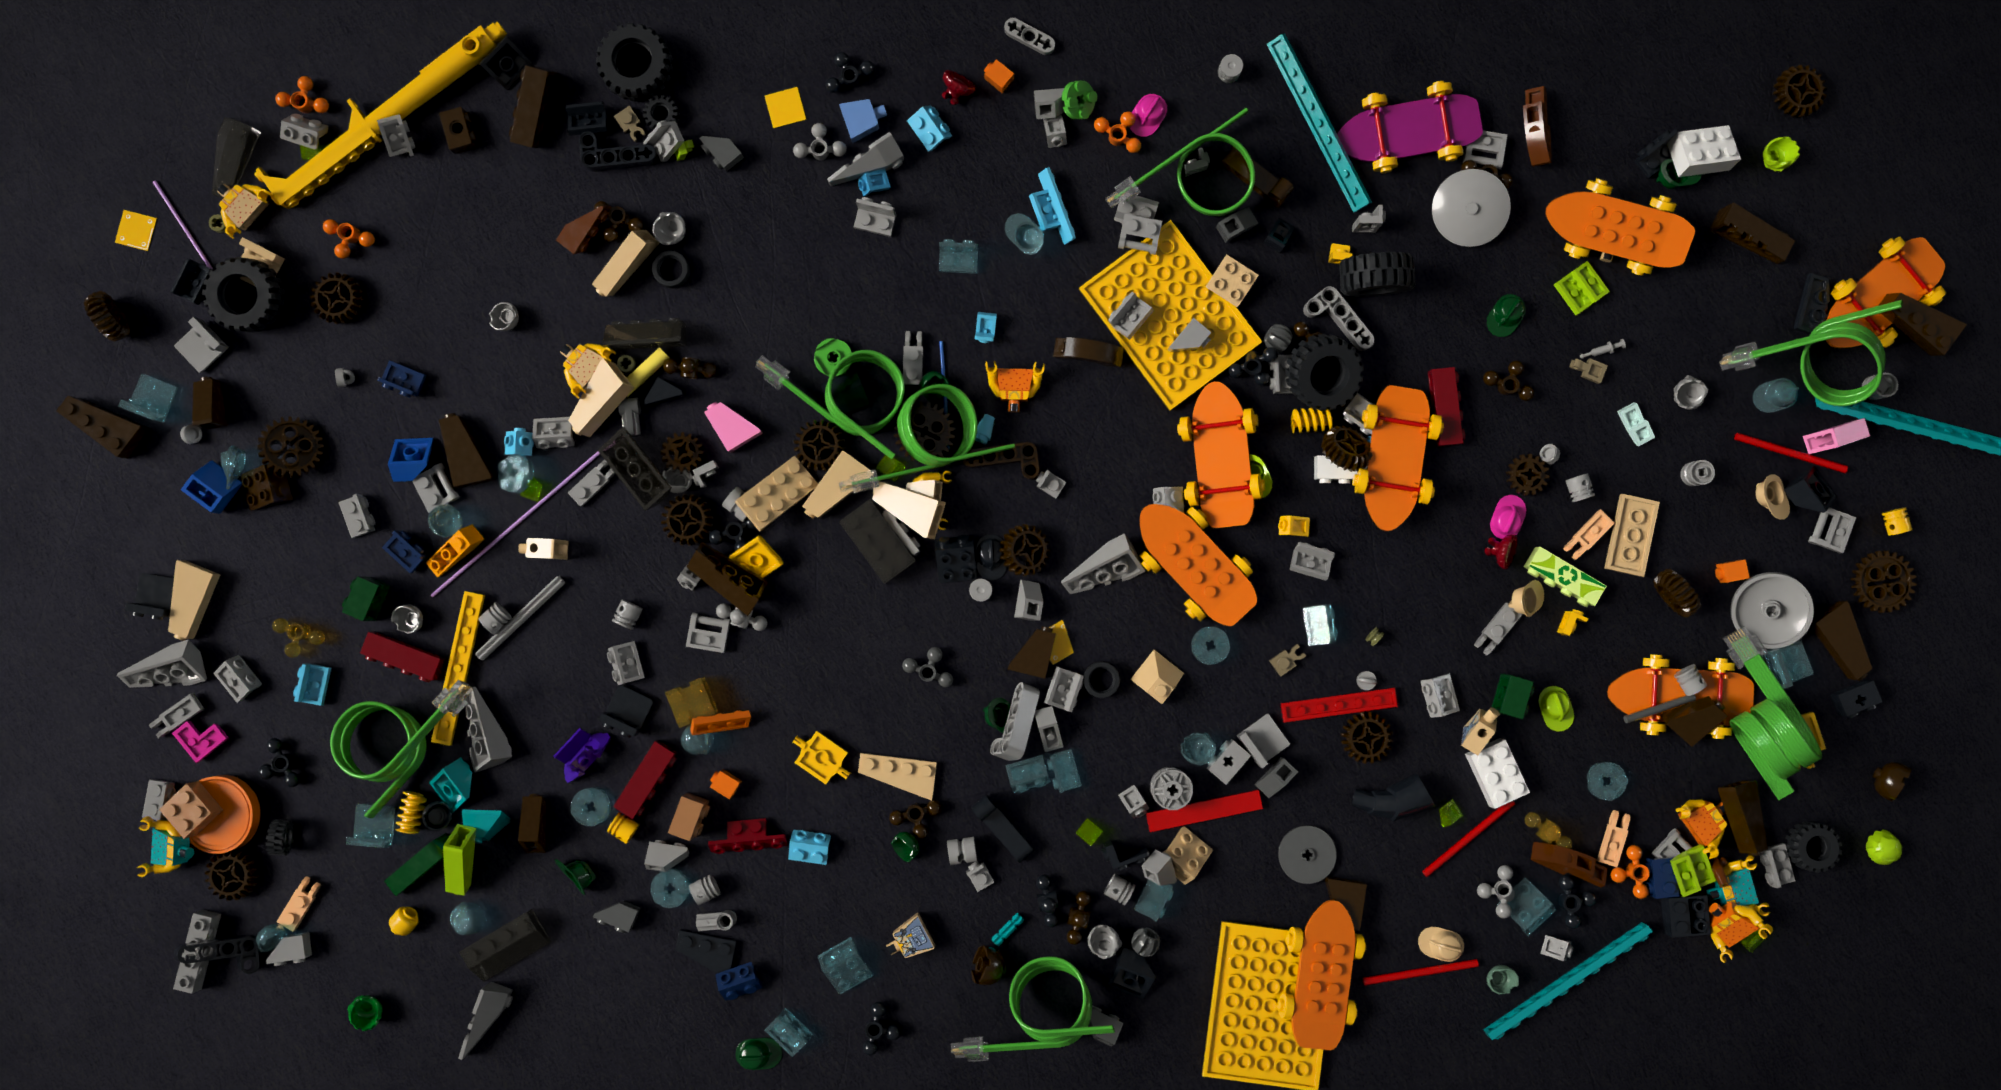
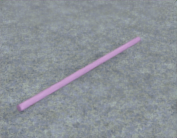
M153 181V184L206 266L213 269L157 181Z

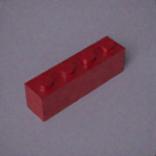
M1455 367L1431 369L1428 371L1432 414L1440 415L1442 423H1444L1442 434H1439L1438 439L1435 440L1436 447L1460 445L1465 440V430L1461 427L1463 412L1459 409L1461 394L1459 390L1457 391V383L1459 382L1458 372H1455Z
M375 631L367 633L360 654L365 655V659L376 662L379 660L384 662L383 666L391 669L395 667L400 668L401 673L410 676L416 674L420 680L429 683L430 681L438 680L446 659Z
M659 740L655 741L613 807L631 819L637 816L640 817L646 809L644 804L647 799L651 800L656 793L654 788L666 778L667 774H665V771L676 762L677 758L675 755L677 751Z

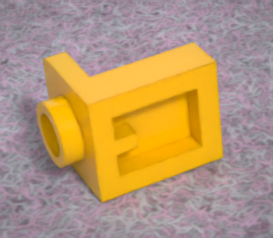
M1331 244L1328 263L1340 264L1345 258H1350L1352 256L1350 246Z
M1280 516L1278 524L1279 535L1309 537L1310 518Z
M1575 609L1565 611L1557 633L1570 636L1576 629V620L1587 622L1589 618L1584 617L1583 612Z

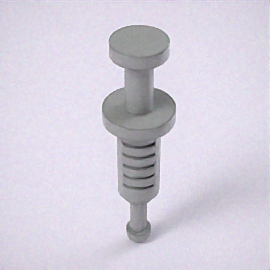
M1620 339V342L1611 344L1609 341L1607 345L1594 348L1589 353L1581 354L1580 358L1583 359L1590 355L1597 356L1607 352L1612 354L1615 348H1626L1625 341Z

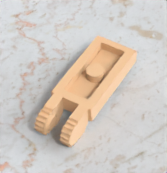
M1601 509L1598 510L1563 549L1567 552L1578 542L1582 547L1575 551L1572 556L1574 560L1578 559L1606 533L1614 522Z
M1613 810L1596 860L1614 867H1618L1630 822V815L1624 814L1620 828L1616 827L1619 812Z
M305 876L277 920V923L292 932L298 928L321 886L320 883L316 882L309 893L304 891L311 879L308 876Z

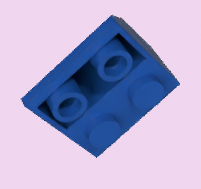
M211 460L190 476L181 488V491L211 513L221 514L242 486V481Z

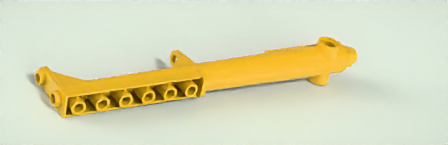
M498 21L490 24L485 29L481 25L419 71L421 73L419 76L368 116H365L357 104L349 98L347 102L352 108L349 129L286 179L269 177L260 167L256 169L255 176L260 182L266 184L273 194L271 196L272 200L277 205L280 204L287 209L297 206L302 198L310 196L314 189L326 184L331 176L343 171L345 166L350 162L356 161L360 154L372 149L376 142L380 143L383 141L377 120L400 114L401 119H404L479 64L507 35L506 31Z

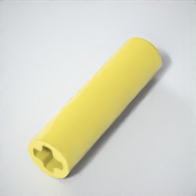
M660 347L626 377L634 387L627 397L652 376L667 359H670Z

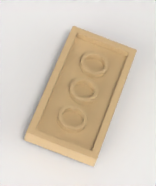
M793 456L739 497L735 503L760 532L811 493L818 483L800 461Z
M1620 494L1604 569L1640 577L1645 576L1660 502Z

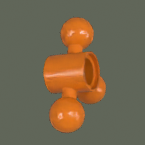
M302 76L298 79L297 85L301 91L295 92L291 96L286 92H279L275 97L276 103L280 107H288L291 104L302 113H309L313 108L318 113H325L329 109V103L326 99L317 98L313 101L307 96L308 91L313 88V81L308 76ZM305 99V103L299 106L300 101Z
M1124 112L1120 117L1121 124H1116L1112 127L1109 126L1108 120L1104 117H1099L1095 120V130L1100 133H1109L1108 138L1112 145L1120 146L1124 143L1130 153H1137L1141 149L1139 139H1129L1126 137V127H1130L1135 123V115L1132 112ZM1118 131L1123 137L1116 139L1112 134Z
M328 219L323 223V230L327 234L333 235L337 233L343 239L342 243L336 245L334 253L338 258L345 259L350 255L349 243H356L359 240L360 244L364 247H370L374 244L375 238L372 233L363 232L360 234L359 229L349 223L338 225L333 219ZM351 229L352 234L346 237L347 230Z
M1631 845L1627 848L1626 855L1632 862L1627 865L1626 870L1620 867L1614 868L1610 875L1612 880L1617 883L1625 881L1626 877L1635 880L1636 885L1633 887V894L1638 899H1644L1649 894L1648 887L1643 884L1649 877V869L1639 862V859L1642 857L1641 848ZM1640 867L1641 873L1635 877L1634 872L1636 868Z

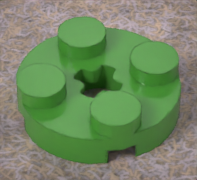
M1080 80L1070 82L1065 86L1062 93V101H1064L1065 105L1063 107L1064 112L1071 119H1087L1090 116L1097 101V93L1093 91L1089 83ZM1077 96L1080 97V103H1079V104H1078Z
M829 338L817 346L814 362L818 370L829 377L835 365L852 352L844 341ZM830 353L838 354L837 362L828 361ZM852 363L841 369L835 377L845 374Z

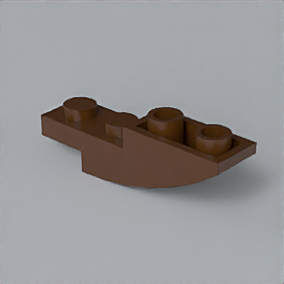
M1541 86L1525 90L1526 105H1523V116L1531 165L1534 167L1552 163L1551 132L1547 121L1546 88Z
M1541 842L1533 843L1532 861L1563 875L1570 873L1600 888L1605 886L1607 868L1595 863L1596 858L1557 845Z

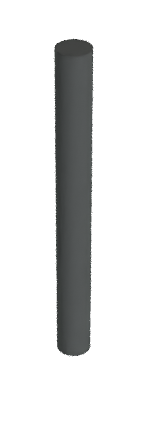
M1695 694L1691 696L1685 695L1626 715L1623 718L1625 723H1630L1695 701L1696 696Z

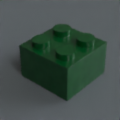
M357 576L350 585L351 592L342 603V607H344L342 613L361 621H376L391 586L371 577Z
M1501 674L1492 707L1498 710L1500 714L1523 719L1529 710V705H1527L1529 697L1531 698L1534 693L1533 682L1512 675Z

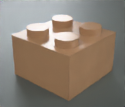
M199 781L186 783L159 809L183 839L196 836L223 811L221 806Z
M691 793L681 796L668 833L688 841L700 835L704 825L701 824L702 819L707 817L710 806H708L709 800Z

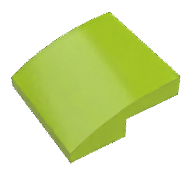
M1588 261L1554 284L1575 315L1581 313L1610 292Z
M1701 844L1680 853L1670 860L1682 897L1701 891L1702 886L1716 881L1708 856L1703 853L1705 848Z

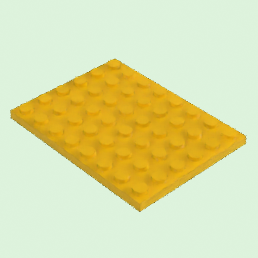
M1171 220L1161 227L1156 255L1146 251L1131 249L1079 287L1081 293L1122 348H1124L1125 352L1169 411L1262 343L1236 306L1206 288L1213 275ZM1145 238L1140 243L1152 245L1153 239ZM1133 291L1139 299L1150 305L1154 311L1129 340L1113 329L1108 319L1111 313L1122 304L1123 299ZM1193 318L1211 332L1208 336L1211 340L1204 348L1200 346L1197 350L1169 352L1167 350Z
M1228 921L1221 922L1202 1076L1301 1090H1318L1323 1050L1300 1047L1293 1035L1292 1018H1281L1277 1010V1002L1282 993H1291L1295 997L1300 952H1289L1286 944L1288 929Z

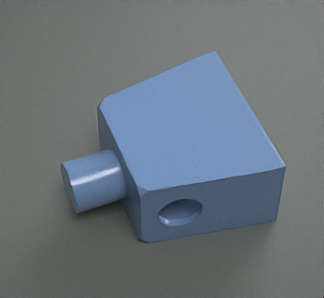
M870 99L839 104L852 143L878 130L877 119L887 116L884 105L873 108Z

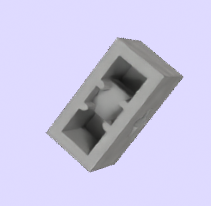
M1232 739L1230 741L1226 740L1220 747L1221 752L1217 756L1213 755L1207 762L1209 765L1207 769L1226 785L1251 756ZM1231 756V764L1226 763L1223 765L1225 763L1224 757L1229 758Z

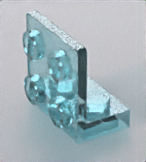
M944 239L943 242H939V272L977 274L978 244H974V241L971 240L955 243V240Z
M141 374L132 397L129 401L121 399L118 407L164 423L178 387L149 375Z
M1801 639L1786 647L1763 651L1770 670L1783 688L1793 686L1792 682L1813 675V670Z
M357 804L353 835L347 837L346 845L378 848L391 846L396 808L384 806L372 819L366 818L364 814L373 805Z
M1523 878L1513 888L1515 892L1514 899L1507 904L1512 909L1510 917L1529 936L1556 909L1529 880Z
M852 937L818 955L823 973L839 994L848 991L873 976L871 970L858 954Z

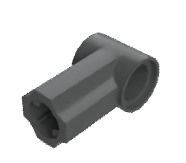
M638 397L626 398L618 406L620 416H622L623 436L641 435L639 415L641 414L640 400Z

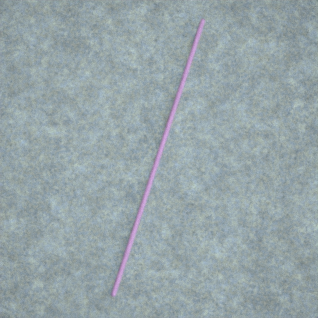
M611 439L606 445H604L599 451H597L592 457H590L585 463H583L578 469H576L571 475H569L564 481H562L557 487H555L550 493H548L543 499H541L536 505H534L529 511H527L522 517H520L515 523H513L508 529H506L501 535H499L494 541H492L487 547H485L480 553H478L473 559H471L466 565H464L459 571H457L452 577H450L445 583H443L438 589H436L431 594V596L434 597L435 595H437L442 589H444L449 583H451L456 577H458L463 571H465L470 565H472L477 559H479L484 553H486L491 547H493L498 541H500L505 535H507L512 529H514L519 523H521L526 517H528L533 511H535L540 505H542L548 498H550L555 492H557L562 486H564L569 480H571L576 474H578L583 468H585L590 462H592L597 456H599L604 450H606L611 444H613L615 442V439Z

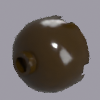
M1898 762L1887 763L1882 768L1877 767L1872 776L1876 778L1874 787L1877 793L1891 802L1895 800L1905 785L1904 777H1909L1911 768Z
M985 945L977 949L972 963H976L975 970L971 972L973 982L981 985L995 984L1006 972L1003 955L996 948Z

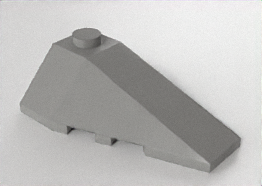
M888 132L869 145L870 149L867 153H859L855 156L853 164L844 165L827 178L830 186L859 179L865 172L883 169L888 171L891 168L896 169L901 166L904 155L892 134Z
M1124 533L1108 541L1061 580V583L1069 594L1093 589L1094 585L1104 583L1106 586L1110 585L1111 581L1129 580L1145 572V568L1142 566L1133 544Z
M189 640L172 644L117 674L129 688L152 687L153 684L163 683L165 686H172L173 683H182L183 686L206 681L207 679L201 652Z
M470 688L464 695L466 718L470 719L467 733L472 738V747L469 748V754L474 772H479L506 762L512 757V749L507 737L477 688Z
M490 982L480 990L472 1012L475 1015L468 1025V1029L471 1032L466 1035L458 1059L462 1060L470 1053L504 1009L510 1006L513 996H511L512 989Z

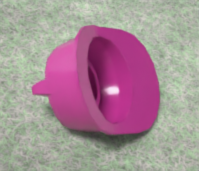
M1148 94L1139 100L1132 111L1135 115V123L1130 126L1131 131L1140 137H1147L1157 130L1167 113V104L1161 96Z
M1507 495L1499 500L1490 522L1491 531L1499 539H1503L1507 535H1517L1526 516V506L1521 498L1515 495Z

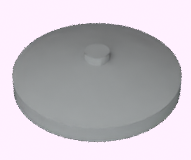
M1479 169L1461 170L1450 175L1440 184L1432 201V217L1438 231L1450 242L1466 247L1483 245L1497 237L1507 224L1511 209L1510 197L1504 184L1493 174Z
M1766 572L1749 578L1740 585L1731 602V618L1736 630L1742 636L1743 633L1747 634L1753 645L1767 649L1786 647L1798 641L1808 631L1814 615L1812 598L1803 584L1794 577L1779 572Z

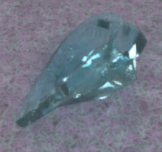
M233 445L229 447L228 451L221 453V465L227 478L226 489H230L246 463L245 451Z

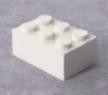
M1729 125L1677 132L1667 143L1678 177L1729 171L1741 160Z
M1499 738L1486 744L1478 756L1471 751L1465 754L1489 807L1496 809L1530 793L1505 739Z

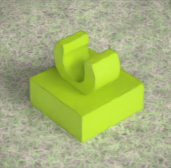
M692 140L684 141L676 150L675 156L677 161L684 160L688 154L687 152L692 151V148H694Z

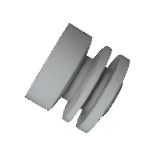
M1164 767L1153 775L1150 782V792L1153 799L1162 808L1178 810L1190 802L1193 795V785L1190 778L1180 769ZM1172 784H1174V787L1177 789V791H1173V793L1170 794V791L1167 789L1168 787L1170 788Z

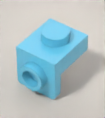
M978 312L975 340H979L981 343L994 341L997 314Z

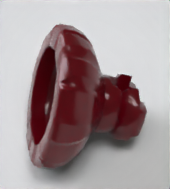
M946 70L943 74V81L948 88L942 93V97L948 99L952 94V99L950 100L952 105L959 103L958 98L960 95L967 96L974 93L976 87L963 75L950 70Z
M1507 535L1500 542L1496 541L1493 537L1489 538L1488 543L1495 547L1492 549L1485 548V554L1487 556L1495 555L1498 565L1503 569H1508L1516 554L1517 536Z

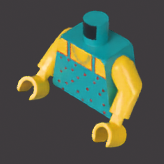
M149 816L144 817L140 821L147 823V825L139 827L142 831H147L150 827H154L152 828L151 864H154V866H150L148 863L138 866L137 868L142 867L145 869V872L138 874L139 877H144L150 872H154V874L171 872L193 857L194 849L189 847L190 837L183 839L169 821L157 820L156 822Z
M1748 856L1745 861L1729 862L1723 867L1729 885L1720 888L1716 880L1714 882L1716 887L1707 890L1710 901L1719 899L1722 905L1734 902L1737 905L1749 906L1761 916H1767L1770 913L1763 912L1761 907H1769L1768 903H1762L1760 906L1756 905L1759 901L1750 870H1754L1757 864L1751 865L1748 863V861L1754 860L1753 856Z

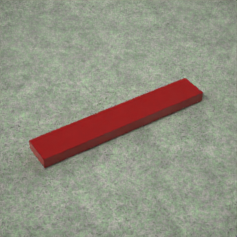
M1395 688L1280 703L1284 723L1398 707Z
M1257 789L1190 803L1178 810L1161 809L1146 812L1149 832L1260 810L1263 807L1260 792Z

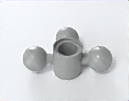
M822 123L813 125L811 132L816 140L811 143L810 147H807L804 143H797L793 148V153L796 157L804 158L807 154L812 153L817 160L826 159L829 153H833L838 157L846 153V145L841 141H836L832 146H827V143L823 140L827 129ZM818 146L825 147L822 153L818 154L815 152Z
M725 603L718 605L716 608L717 616L722 619L730 617V624L747 629L750 623L757 631H762L767 627L765 617H751L753 611L747 616L737 607L734 611L731 610V607Z
M1502 865L1497 871L1501 881L1497 882L1494 888L1487 883H1481L1477 887V894L1484 899L1489 898L1491 895H1497L1501 903L1496 907V914L1500 918H1508L1512 913V909L1507 903L1511 902L1515 896V892L1508 882L1513 876V870L1508 865ZM1503 888L1509 889V892L1506 895L1500 894V891Z

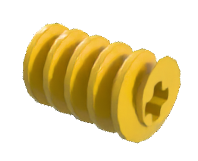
M1327 407L1325 411L1315 409L1314 412L1313 408H1309L1307 412L1304 408L1300 412L1297 409L1292 411L1291 429L1293 433L1295 428H1298L1299 433H1302L1303 427L1306 428L1307 432L1310 431V427H1313L1315 432H1317L1318 426L1321 427L1322 431H1325L1326 425H1328L1329 430L1333 428L1332 415Z
M403 791V794L408 797L401 799L406 805L399 807L404 813L397 815L402 821L395 823L400 826L399 829L395 830L408 834L419 833L420 829L416 826L421 825L422 822L419 818H422V813L420 811H423L425 808L421 803H426L427 799L423 797V794Z

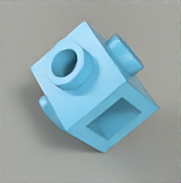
M514 428V431H507L504 438L505 455L532 456V447L534 445L533 433L526 432L525 428Z

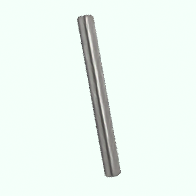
M556 576L475 653L480 660L487 658L565 584V581L560 576Z

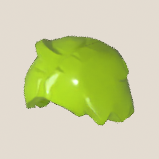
M1778 137L1771 140L1763 151L1765 167L1773 171L1782 172L1783 169L1791 166L1800 156L1798 153L1800 147L1797 145V141L1791 140L1790 137Z
M1887 830L1875 831L1873 835L1868 837L1866 850L1868 856L1875 863L1889 865L1901 857V843L1891 832Z

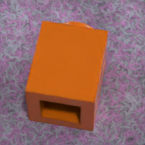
M997 59L994 63L990 62L984 69V79L1001 93L1004 92L1014 79V73Z
M1746 559L1716 564L1715 574L1720 583L1750 578Z
M722 769L713 774L710 779L712 782L710 788L731 799L742 781Z

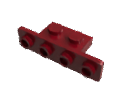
M766 818L727 822V840L708 842L710 851L716 854H722L725 851L742 852L745 849L762 850L767 847L777 849L788 845L785 834L767 836Z

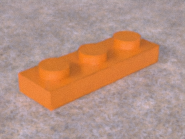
M749 710L726 714L719 713L706 717L699 716L692 719L691 734L693 736L747 728L751 715Z

